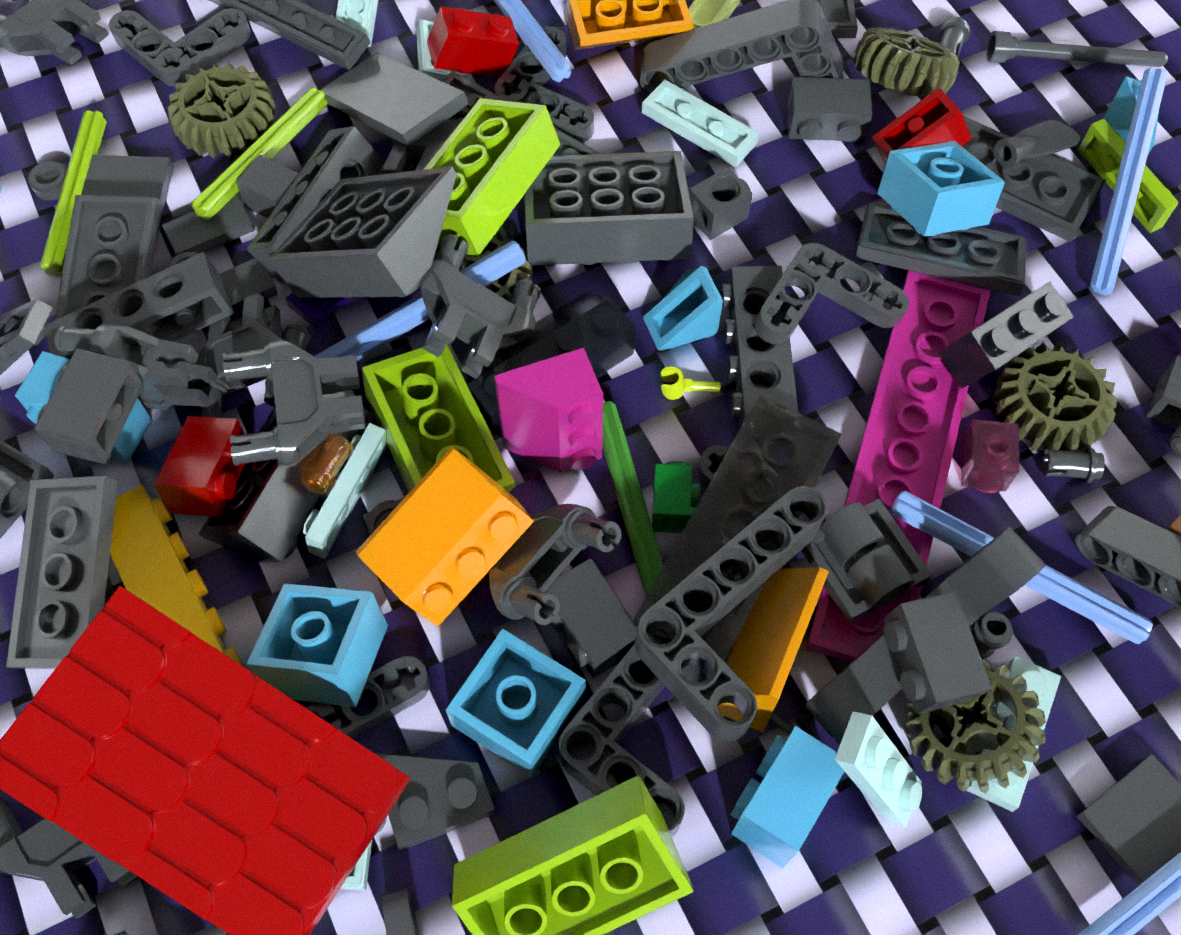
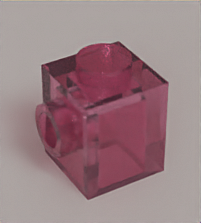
M973 419L961 440V486L976 488L983 493L1007 491L1019 473L1018 424Z

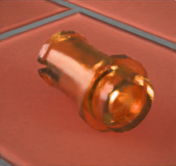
M329 434L313 461L306 463L302 467L301 483L307 489L317 494H324L326 490H332L336 485L335 476L348 456L354 451L351 443L337 434L333 436Z

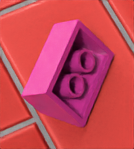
M584 348L494 376L502 441L506 450L559 472L569 469H586L597 460L602 459L603 392Z

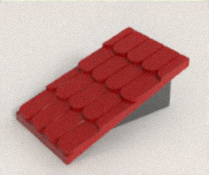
M119 586L105 604L104 609L100 610L69 650L70 653L67 656L65 655L34 695L32 702L27 704L0 739V789L229 935H310L411 778L194 635L191 631L122 586Z

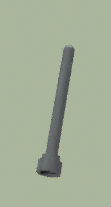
M993 31L991 33L986 52L988 62L1005 63L1007 59L1012 60L1014 56L1162 67L1168 62V56L1165 52L1018 41L1016 36H1011L1010 32Z

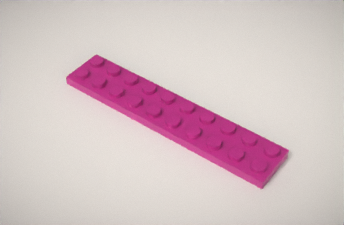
M908 270L902 290L909 299V308L901 321L891 329L844 507L856 502H860L865 506L880 499L927 566L933 536L893 516L891 508L896 497L902 491H907L939 509L941 507L969 385L961 389L938 352L983 324L991 290ZM922 585L848 624L823 586L805 649L851 663L884 634L885 624L883 618L901 603L919 600Z

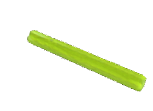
M314 87L310 88L193 200L191 206L195 210V214L205 220L212 219L239 192L236 181L259 155L272 160L327 106L328 102L324 98V92Z
M87 110L83 113L41 259V268L44 269L46 274L51 276H62L75 195L82 194L92 155H98L107 121L103 118V113L98 110L94 112Z

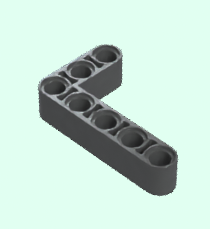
M786 0L647 44L642 52L640 83L644 90L650 93L664 80L671 82L679 88H684L787 57H792L801 77L843 79V59L818 1Z
M800 486L787 492L651 606L640 618L635 639V648L638 656L698 722L717 740L730 742L743 737L756 716L758 706L756 697L751 689L711 649L701 636L814 539L827 512L825 498L814 488ZM791 512H803L809 517L810 521L798 520ZM768 540L776 546L777 550H764L756 541ZM723 569L736 570L743 579L741 581L728 580L720 571ZM693 598L699 599L705 603L708 610L699 613L691 611L686 607L684 601ZM654 629L664 630L670 635L672 641L662 645L656 644L648 638L646 633ZM691 665L697 666L704 671L707 680L698 683L691 682L684 677L681 669ZM722 703L734 704L741 711L743 719L736 722L728 721L720 715L717 706Z
M1116 506L1104 508L1076 536V547L1086 559L1181 608V536Z
M1008 527L955 569L924 598L956 591L970 626L981 615L1028 583L1046 564ZM884 634L804 705L837 744H840L853 711L873 716L902 689V672L895 652H892L886 644Z
M691 599L684 601L686 607L691 611L697 613L704 612L693 609L688 603V601ZM711 628L701 636L702 639L705 637V635H707ZM654 629L647 632L646 635L652 642L662 645L663 642L659 636L666 632ZM634 644L564 729L559 740L560 761L566 772L595 796L611 789L606 780L614 772L624 771L632 778L639 775L655 803H665L672 809L674 820L667 824V827L673 837L678 832L684 817L685 805L682 797L674 788L619 746L665 687L655 674V679L645 684L638 683L630 677L629 673L635 668L644 667L649 669L638 656ZM613 703L621 706L626 714L618 721H608L600 715L599 711L604 705ZM580 740L587 741L595 748V752L589 759L577 760L568 753L569 747L574 742Z

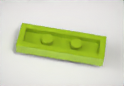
M1101 119L1091 124L1078 151L1100 177L1106 180V184L1114 192L1126 142L1105 119ZM1145 164L1133 215L1149 233H1152L1164 226L1179 202Z

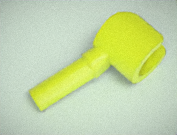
M673 366L665 367L661 370L663 381L676 382L672 385H661L662 394L669 400L679 399L685 391L720 392V382L684 379L682 371Z

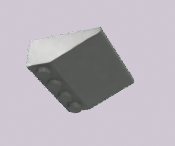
M681 151L552 156L525 193L527 256L531 266L541 265L550 267L557 264L580 263L593 265L605 262L634 263L637 261L653 260L672 262L678 259H691L694 217ZM569 165L570 167H569V168H561V167H559V166Z
M453 167L341 179L268 260L297 298L406 297L418 289L421 283L420 279L432 266L457 173Z

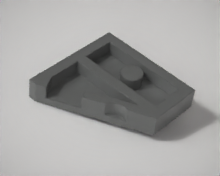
M35 299L0 315V375L33 345H38L46 336L44 325L48 324L46 320L52 310L51 306L39 299Z
M376 753V755L411 778L388 814L398 848L401 851L496 814L478 762Z

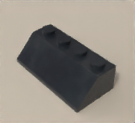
M584 293L537 321L534 332L528 338L510 347L497 350L492 363L488 367L483 365L481 374L476 379L461 371V368L459 370L496 441L502 437L494 380L495 375L584 348L597 378L634 354L636 327L610 297Z
M343 391L324 394L323 396L326 399L348 397L349 395ZM363 407L364 419H366L370 412ZM276 410L262 432L273 431V426H277ZM364 428L328 434L307 457L296 464L284 466L283 463H278L277 459L245 464L237 479L235 493L231 499H228L221 517L209 516L198 534L211 542L258 562H282L296 549L299 542V532L310 513L314 509H319L321 505V499L319 498L335 471L341 472L343 467L341 460L346 454L354 436L357 434L362 436Z

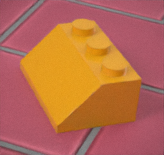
M567 0V25L574 50L663 38L693 30V22L685 0Z
M451 446L357 549L356 554L403 603L438 627L529 528L534 520L514 496Z
M812 567L777 570L743 600L740 608L748 611L743 625L737 622L733 623L723 648L731 651L726 664L751 689L756 697L758 706L756 716L749 727L762 733L780 698L829 573L826 569ZM722 703L717 706L718 712L721 715L735 721L743 719L741 711L734 704Z

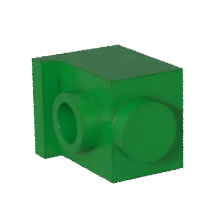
M670 461L666 464H655L652 504V527L654 532L697 533L700 517V483L691 482L692 466L686 462Z

